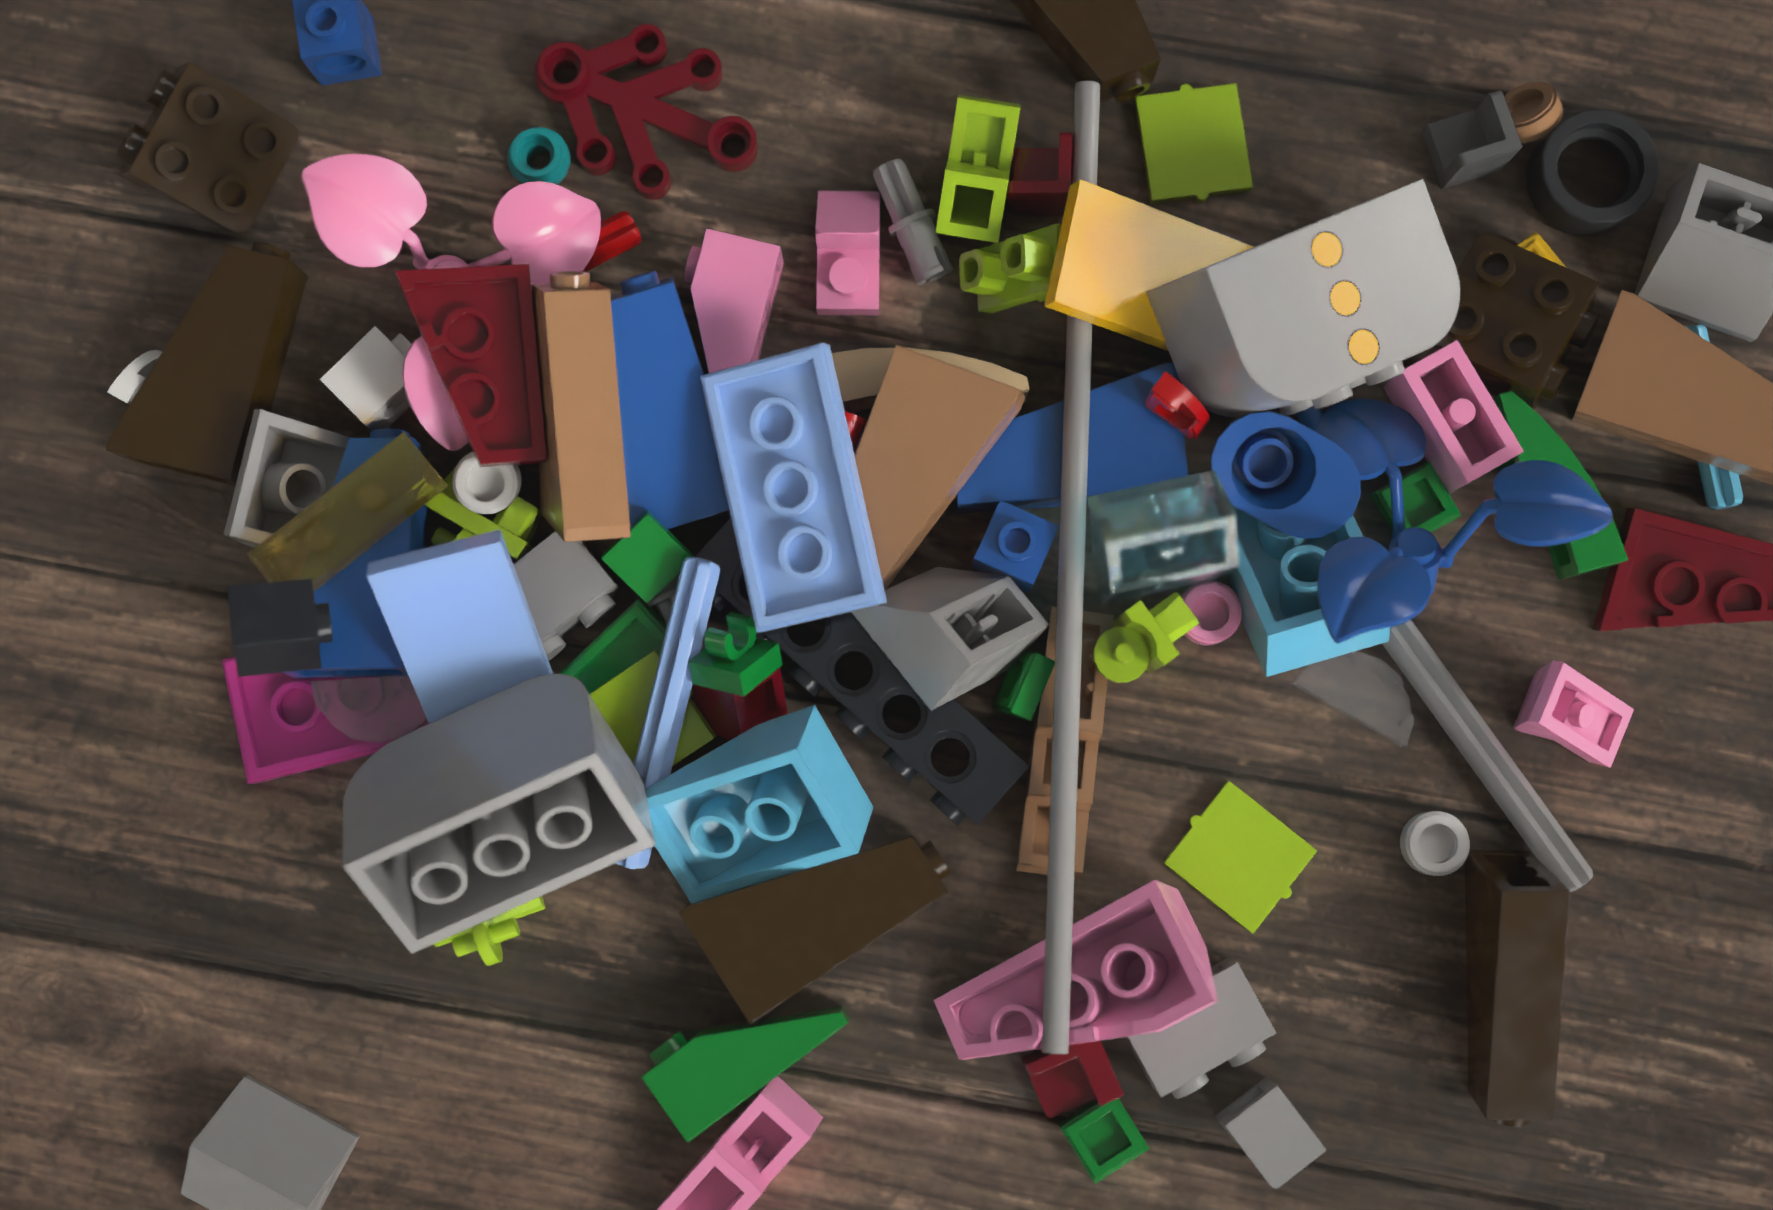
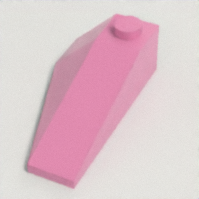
M1153 880L1073 924L1069 1045L1161 1032L1218 1002L1207 947L1177 888ZM1045 940L934 1000L959 1060L1042 1049Z

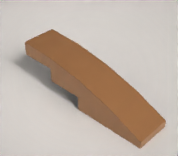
M1051 606L1044 656L1055 661L1057 607ZM1083 611L1074 870V879L1080 880L1084 868L1089 810L1093 803L1098 745L1103 731L1108 682L1096 669L1093 662V649L1097 639L1105 631L1112 629L1114 615ZM1055 666L1036 707L1016 871L1048 875Z

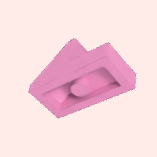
M818 191L815 226L817 244V315H879L880 191Z
M1553 660L1536 671L1513 728L1519 732L1554 740L1590 763L1611 768L1634 709L1567 664Z

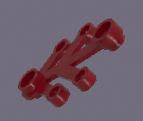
M652 24L639 25L632 30L629 36L588 51L572 42H558L548 46L539 55L535 63V81L539 90L547 99L565 105L578 140L576 155L582 168L587 173L595 176L604 175L614 167L616 162V153L611 141L605 135L599 134L588 98L613 109L634 164L632 172L634 185L638 193L645 199L658 200L663 198L670 191L672 179L666 164L657 159L644 122L709 150L711 159L722 170L739 172L747 169L755 161L758 154V141L753 126L747 120L738 116H726L712 123L658 99L691 86L699 91L715 89L722 81L723 69L720 58L714 51L707 48L696 49L687 56L686 60L620 83L602 74L632 61H636L644 67H654L662 63L666 58L668 51L667 43L663 32L657 26ZM646 38H653L659 42L656 50L651 53H642L637 50V47ZM701 62H709L715 67L713 73L704 78L695 76L693 69ZM573 68L577 71V75L572 82L563 84L556 81L560 70ZM737 140L745 145L743 153L737 157L725 155L723 147L729 141ZM602 146L607 149L606 156L602 161L592 163L586 160V153L590 148ZM651 170L661 172L663 179L656 187L650 188L641 184V179L646 172Z

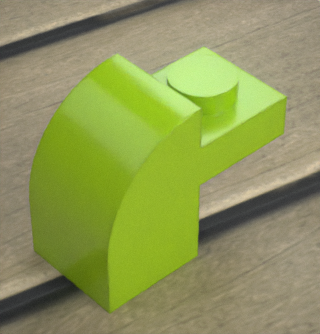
M958 95L935 233L995 243L999 242L1021 104Z

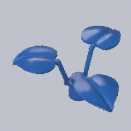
M1346 400L1335 403L1332 407H1327L1316 429L1317 433L1335 442L1351 456L1360 474V480L1373 479L1386 472L1390 482L1393 531L1389 551L1373 539L1352 537L1333 545L1324 554L1319 566L1317 580L1319 607L1326 627L1333 641L1337 644L1365 632L1399 625L1421 613L1434 592L1439 567L1450 568L1453 565L1455 554L1484 519L1491 514L1496 513L1495 528L1503 538L1528 546H1551L1575 541L1604 529L1611 523L1613 518L1612 511L1607 503L1574 471L1551 461L1527 460L1512 464L1497 474L1493 483V493L1496 499L1483 501L1445 548H1441L1436 537L1430 531L1418 527L1405 528L1402 475L1398 467L1419 462L1424 457L1426 451L1424 431L1411 414L1398 406L1380 400Z

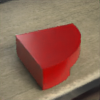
M1166 371L1152 388L1144 402L1146 408L1191 440L1193 438L1197 440L1210 422L1209 414L1202 403Z

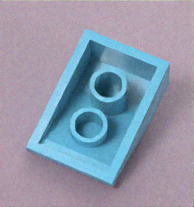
M1214 482L1202 486L1203 498L1230 583L1241 603L1242 620L1266 677L1389 642L1390 627L1365 632L1337 644L1333 641L1326 627L1319 607L1317 580L1319 566L1324 554L1340 541L1352 537H1363L1353 515L1340 529L1323 537L1297 538L1282 533L1236 508L1220 495Z
M815 705L760 723L645 789L655 838V847L691 904L859 853L874 808Z

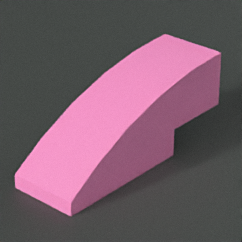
M779 1076L775 1077L757 1093L656 1210H748L763 1194L772 1179L811 1138L824 1117Z

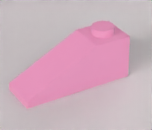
M707 228L702 247L692 246L686 263L684 281L685 283L692 284L691 293L709 373L759 360L784 265L780 246Z

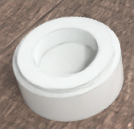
M473 452L467 454L459 461L453 474V489L458 500L467 509L479 514H493L508 507L516 499L521 488V473L518 465L479 467Z
M1427 811L1415 815L1406 823L1400 837V848L1405 861L1414 870L1426 875L1444 876L1455 872L1464 864L1469 853L1470 840L1466 828L1456 817L1446 812Z

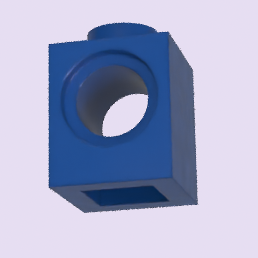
M292 0L300 58L321 85L382 76L374 18L362 0Z
M1000 500L974 557L971 568L982 573L1009 576L1020 590L1029 593L1058 531L1059 525Z

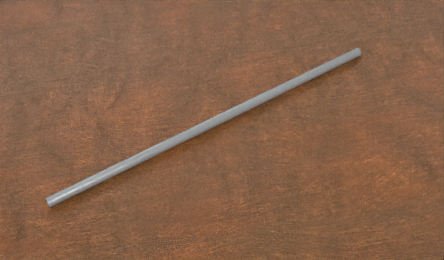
M1080 81L1075 84L1072 184L1081 179L1097 185L1100 84L1095 81ZM1067 315L1042 1026V1052L1052 1054H1068L1092 354V323Z

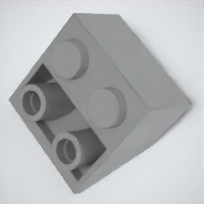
M1698 163L1670 186L1634 294L1660 311L1749 342L1756 340L1773 314V188Z
M935 567L885 589L887 599L885 604L851 611L930 710L1010 670L1049 626V623L1009 576L944 567Z

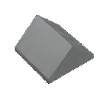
M254 409L224 535L254 548L309 559L348 440L351 437L265 410Z
M247 1075L244 1076L190 1145L181 1194L209 1210H321L360 1135Z

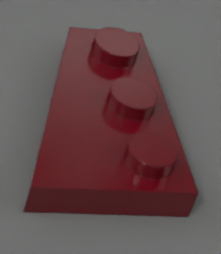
M529 264L395 271V277L479 467L546 463L547 454Z
M1627 508L1620 531V538L1628 561L1610 567L1592 630L1615 631L1630 628H1664L1695 624L1773 621L1772 543L1637 508Z

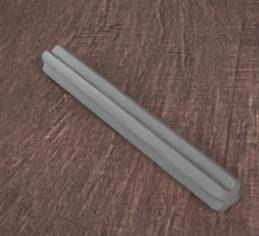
M1412 620L1390 627L1389 642L1382 643V645L1533 854L1570 892L1581 888L1593 877V870Z

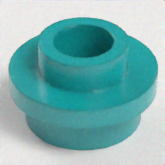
M535 127L521 132L514 138L508 150L507 161L512 175L520 184L542 181L557 185L567 175L571 157L565 141L558 133L548 128ZM545 152L551 156L550 162L546 167L542 169L530 167V160L535 154Z

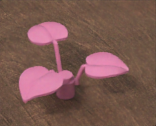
M345 154L315 162L307 166L301 173V179L309 199L314 226L321 241L338 259L356 267H376L386 264L397 256L401 249L402 240H404L410 248L414 258L413 265L417 270L496 266L511 260V265L529 264L532 290V284L550 283V273L562 271L582 272L593 256L599 241L601 215L594 201L559 185L535 181L520 184L508 190L500 198L493 212L492 231L495 239L504 250L468 265L462 259L453 255H441L429 260L425 255L419 237L409 229L424 215L427 206L426 196L420 183L403 166L379 156ZM420 336L412 343L404 359L402 376L405 393L416 418L424 430L445 449L456 451L466 445L468 440L422 336Z

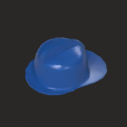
M1272 411L1248 413L1231 422L1217 438L1211 454V477L1220 495L1236 508L1282 533L1297 538L1323 537L1340 529L1354 514L1361 495L1360 474L1347 452L1335 442L1298 421Z

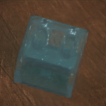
M1215 470L1087 497L1098 597L1101 605L1186 588L1203 582L1223 580L1239 568L1236 513Z

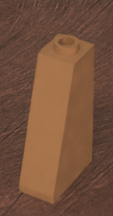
M588 272L550 273V283L532 284L547 454L546 463H539L540 511L564 542L630 537V520L610 289L597 282H590V273Z
M1622 290L1572 421L1773 485V383L1636 294Z
M896 345L855 454L884 590L887 589L1021 410L1025 400V395L1020 389Z

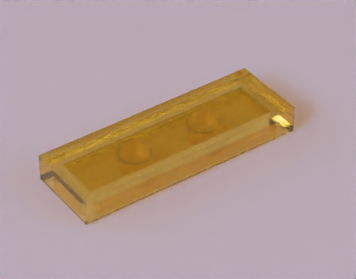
M403 432L247 555L268 582L312 578L313 590L316 591L447 488L448 484L410 437Z

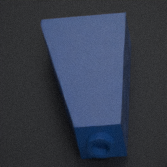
M654 270L624 279L619 282L622 293L611 296V310L630 526L649 510L667 529H671L729 510L700 376L704 375L673 277L659 281L657 271Z
M1173 362L1158 365L1090 390L1087 505L1181 498L1189 489L1185 435L1146 408L1144 403L1150 391L1165 371L1180 382ZM1064 400L1012 420L956 495V514L995 511L1000 500L1020 509L1060 507Z
M376 429L371 431L370 438H349L302 579L312 578L315 604L329 602L333 642L319 644L322 668L283 673L294 678L409 677L367 578L368 563L426 548L428 507L417 500L428 484L429 453L414 437H410L408 432L399 429Z

